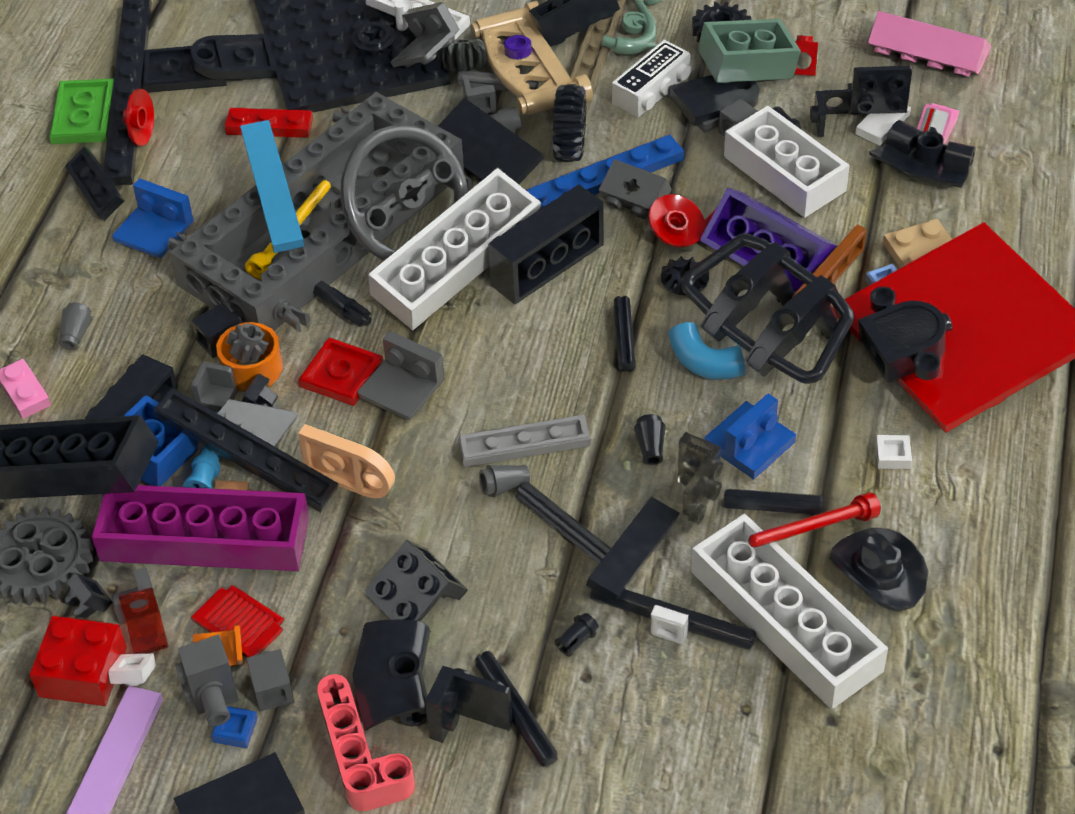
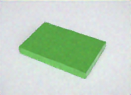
M114 79L59 81L50 131L51 144L107 142Z

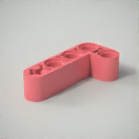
M337 674L324 677L317 686L318 697L350 807L357 811H369L409 798L415 790L414 773L410 759L403 754L396 753L372 760L347 679ZM338 698L341 704L334 706L333 699ZM343 725H349V727H346V728H342V729L339 728V727H341V726H343ZM351 755H359L358 757H356V758H354V759H348V758H347V757H349V756H351ZM396 775H402V776H404V777H402V778H400V779H395V780H394V779H391L392 777H394V776H396ZM362 785L368 786L363 790L356 789L357 787Z

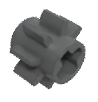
M247 323L242 326L238 324L235 331H230L226 341L228 345L232 346L229 353L241 362L258 361L259 356L264 355L268 345L266 341L262 340L265 333L254 324Z

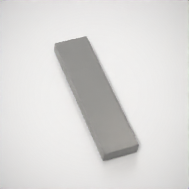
M578 415L459 435L458 443L463 466L470 467L591 446V438L585 416Z

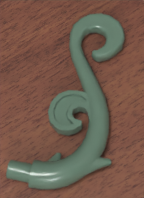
M633 0L638 12L631 11L624 15L621 22L622 28L629 33L637 34L641 32L643 27L645 32L641 37L631 39L630 37L622 38L618 36L616 39L604 35L601 46L614 49L615 53L634 55L655 48L658 45L654 43L657 35V26L653 15L646 5H655L661 2V0H644V2L642 0Z

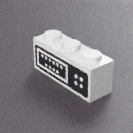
M663 40L612 82V104L639 118L644 112L650 110L663 96L668 95L669 86L678 84L688 78L691 72L690 53Z

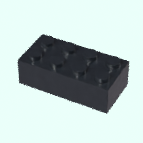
M578 184L548 205L541 207L525 220L518 222L502 235L495 237L488 243L491 286L516 305L604 245L603 202Z

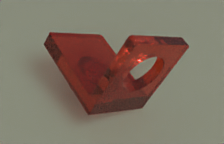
M153 588L119 596L133 653L148 654L168 648ZM139 599L149 601L141 608L130 607L132 602Z

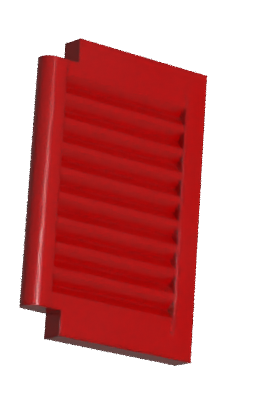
M231 585L227 590L221 587L191 616L193 622L209 633L235 630L234 626L240 625L242 655L246 658L263 652L283 632L280 626L284 622L283 617L234 585Z

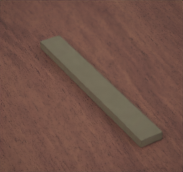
M617 0L620 10L614 12L611 17L589 26L571 71V80L579 75H587L592 86L593 96L611 49L601 46L604 35L615 37L628 0ZM591 102L586 103V116L590 108Z

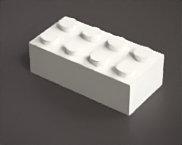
M769 106L725 131L724 157L804 218L847 191L850 165Z

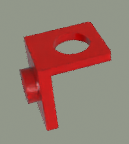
M797 35L795 42L801 50L800 53H807L811 57V64L806 69H799L796 66L794 74L815 76L818 42H813V36Z

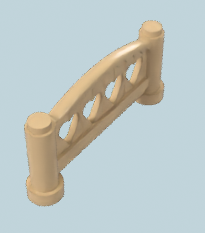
M537 1L525 3L523 8L477 19L474 23L470 24L473 38L483 39L487 60L494 74L510 92L518 97L516 101L521 115H531L553 109L556 89L560 85L576 84V86H583L586 90V103L593 101L592 86L587 75H579L571 80L533 22L529 10L539 5ZM526 36L531 40L532 53L524 59H510L504 53V44H501V39L497 37ZM518 65L536 66L528 74H520V69L516 68ZM526 81H545V83L538 89L531 90Z

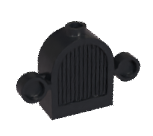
M884 286L875 288L870 294V306L876 313L858 319L859 340L886 382L890 383L913 373L922 380L936 378L940 374V359L946 348V332L952 330L949 316L946 313H941L935 306L923 301H905L896 304V295L891 288Z

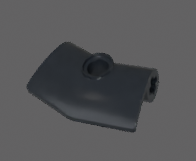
M898 120L888 132L886 145L869 151V155L909 177L962 188L972 168L976 147L952 141L945 145L943 144L944 138L940 133L935 131L922 132L906 122Z
M403 619L379 620L365 623L353 669V683L365 731L400 716L401 723L409 727L420 726L428 722L425 704L428 694L422 675L431 633L430 628L426 624L416 620Z

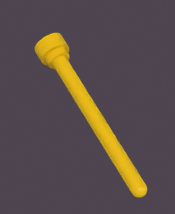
M321 181L296 211L299 226L330 190L331 184L329 181ZM271 242L263 252L253 254L245 263L246 271L255 279L261 280L262 273L273 263L272 259L277 254L274 253Z

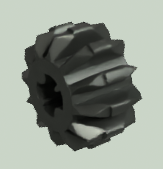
M465 38L453 40L448 46L441 48L440 58L445 70L462 72L483 68L486 65L487 53L482 40Z

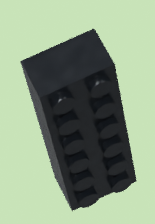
M141 415L0 425V499L135 492L159 442Z

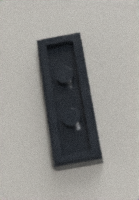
M85 146L65 165L97 216L105 221L125 201L91 150Z

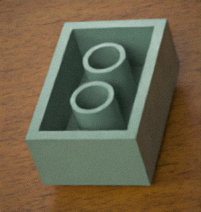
M781 19L704 22L698 46V52L716 83L791 79L794 76L801 52Z

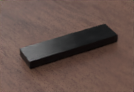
M651 496L588 577L586 586L616 602L676 523L680 512Z

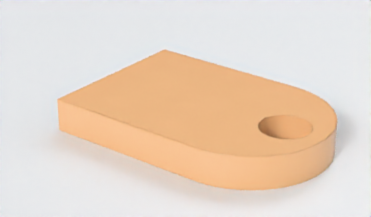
M304 424L299 431L303 463L339 483V487L369 498H382L387 495L393 486L395 474L391 466L372 449Z

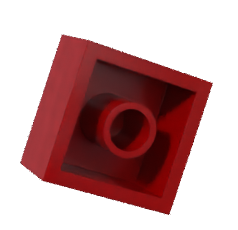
M52 616L29 674L38 697L107 706L114 684L110 683L108 671L121 654H125L127 649L120 625Z

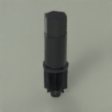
M322 280L315 285L313 294L338 311L342 317L347 318L359 327L362 324L367 326L371 323L372 319L369 317L371 313L355 299L349 298Z

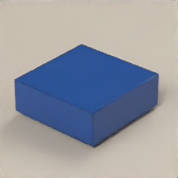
M226 706L231 717L225 724L214 727L211 735L213 743L248 748L258 719L257 712Z

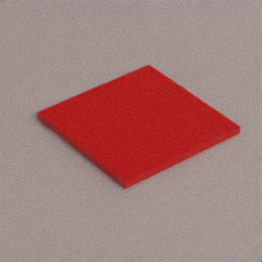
M985 222L845 299L854 313V320L849 330L858 340V319L876 313L870 306V294L877 287L891 288L896 295V304L905 301H923L935 306L941 313H946L949 316L952 330L946 332V348L940 359V374L932 380H922L915 373L896 380L945 433L1075 359V308ZM833 306V310L836 313V317L840 319V314Z

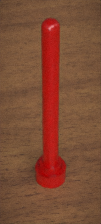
M871 492L856 496L848 506L752 534L748 538V543L751 547L757 548L852 518L868 521L880 515V501L875 494Z

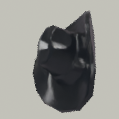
M873 527L857 531L841 539L832 547L829 557L832 563L880 606L896 612L915 607L926 593L929 571L924 556L916 545L900 532L889 528Z

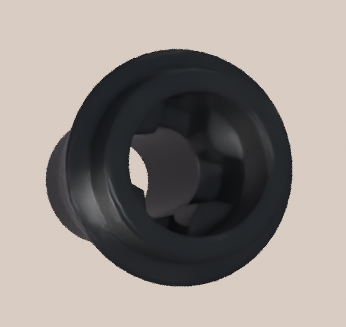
M655 414L639 417L634 426V432L643 455V462L647 465H656L663 461L662 453L666 425L662 422V418Z

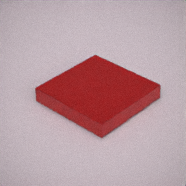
M328 337L298 379L299 387L355 406L360 399L358 397V390L384 362L383 356Z

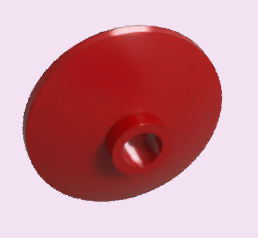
M136 89L132 92L127 108L123 111V122L127 126L131 141L137 146H144L149 142L154 128L153 102L149 93L144 89Z
M668 194L661 196L653 202L649 209L648 220L652 231L661 241L670 246L678 248L693 246L701 239L705 231V219L701 210L694 202L681 195Z

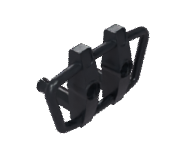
M747 233L737 235L685 273L682 279L684 293L706 315L700 325L701 328L718 342L727 335L749 352L745 360L746 363L763 377L773 368H776L803 384L818 382L825 376L854 320L853 310L841 294L838 293L835 284L822 275L819 277L813 275L794 261L790 252L777 242L771 244L765 239ZM743 246L761 251L728 279L724 289L713 304L695 287L696 279ZM785 270L807 285L794 297L793 295L796 292L792 289L791 281ZM748 290L744 295L738 296L741 291ZM769 290L776 296L778 303L781 302L783 307L772 315L771 321L755 342L738 329L736 325L758 306L760 300ZM831 304L834 306V308L841 316L838 322L836 320V313L834 312ZM794 324L790 330L782 331L786 325ZM815 325L821 330L823 337L826 336L825 338L829 340L815 367L810 371H805L787 361L784 357L804 340L805 335Z

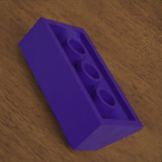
M728 187L700 239L701 242L715 250L743 233L765 239L771 244L777 242L790 252L794 261L812 274L838 246L747 194ZM743 246L730 255L729 258L745 266L761 251ZM785 270L791 281L792 289L797 292L804 283Z

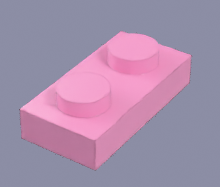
M24 359L0 369V385L22 419L51 406L48 395Z

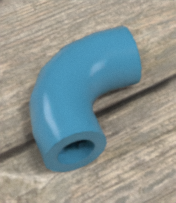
M693 322L681 323L669 330V340L680 364L694 375L710 380L733 379L745 376L744 358L738 345L723 349H714L707 346L701 338L697 324Z

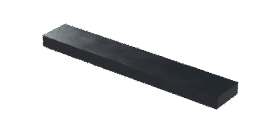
M172 387L153 410V416L280 490L291 493H305L307 505L320 513L338 489L339 483Z

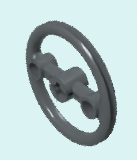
M411 125L388 126L378 129L362 139L350 153L345 163L340 187L341 205L345 220L359 243L370 253L385 261L397 250L379 242L375 238L374 233L384 228L391 216L398 211H406L421 206L425 200V192L436 184L449 180L452 181L454 203L468 193L467 181L458 158L439 137L430 131ZM404 138L419 142L436 154V158L423 166L422 172L416 177L392 183L386 190L385 199L375 206L358 211L355 197L358 170L368 153L377 145L391 139ZM436 166L440 170V177L436 173ZM370 213L375 217L374 225L370 221Z

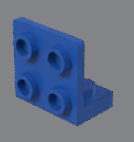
M139 178L133 184L138 207L112 235L113 241L157 258H162L169 250V238L173 237L178 240L176 232L183 234L194 221L188 195Z

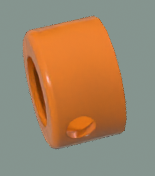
M248 322L258 326L265 333L262 340L268 343L264 355L259 356L264 358V360L256 364L238 365L240 361L236 360L229 353L232 346L228 345L226 341L230 331H235L236 326L226 330L220 336L216 345L219 365L229 366L233 369L238 391L246 392L258 374L270 379L269 387L279 379L283 370L278 336L272 328L261 323Z

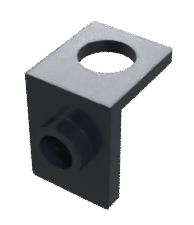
M849 89L815 92L814 106H810L811 123H816L818 137H824L827 114L848 113ZM833 97H839L843 100L837 107H830L826 104Z

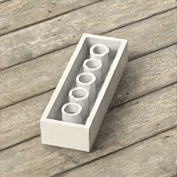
M497 168L368 274L370 295L413 331L490 266L488 243L514 227L518 222L537 212L541 208V202Z
M744 513L692 548L691 572L749 629L754 630L756 636L832 710L884 672L888 647L776 542L757 548L751 547L748 543L749 536L763 530Z

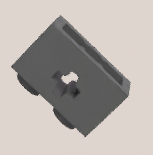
M616 159L613 160L599 188L607 205L615 209H621V207L630 209L633 215L641 219L647 218L649 209L656 199L670 194L672 190L666 178Z

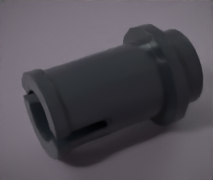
M588 613L576 615L574 623L560 637L555 639V645L559 647L562 644L563 646L559 648L560 652L568 657L572 656L573 652L588 638L596 636V630L599 628L598 623Z

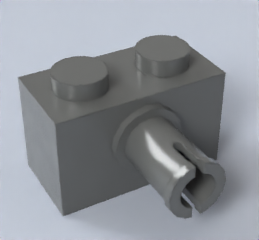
M220 635L179 647L178 651L182 662L176 663L175 667L187 704L194 702L198 715L206 712L209 725L219 726L225 724L231 717L226 705L238 702L239 699Z

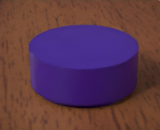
M514 35L504 41L505 55L516 60L528 57L532 53L531 40L523 35Z

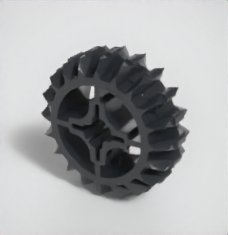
M566 84L560 85L556 89L552 128V148L556 160L573 162L580 161L583 157L587 109L586 90L583 86Z

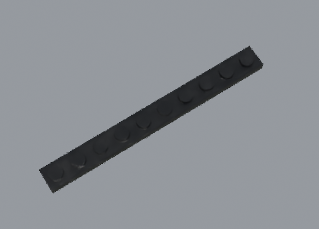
M123 0L104 160V171L114 186L133 185L137 145L129 137L127 126L123 122V111L127 108L132 92L136 89H143L144 52L148 46L151 0Z

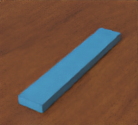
M269 120L241 125L242 137L274 253L304 247L302 233Z

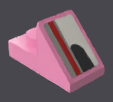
M934 103L931 105L926 104L917 129L922 132L935 131L940 133L944 138L943 144H945L958 120L959 111Z

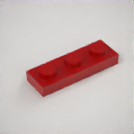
M229 108L225 131L226 135H242L241 125L269 120L274 137L309 138L313 123V113L308 110Z

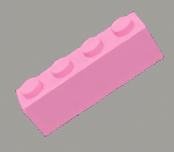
M881 11L877 12L868 42L871 46L875 47L874 52L890 56L892 51L901 54L900 59L913 63L917 62V58L928 61L927 66L943 70L944 66L955 68L953 73L965 77H970L971 73L979 74L991 49V45L985 38Z

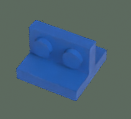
M768 393L755 405L745 401L704 437V446L754 480L796 442V433L777 421L778 399Z

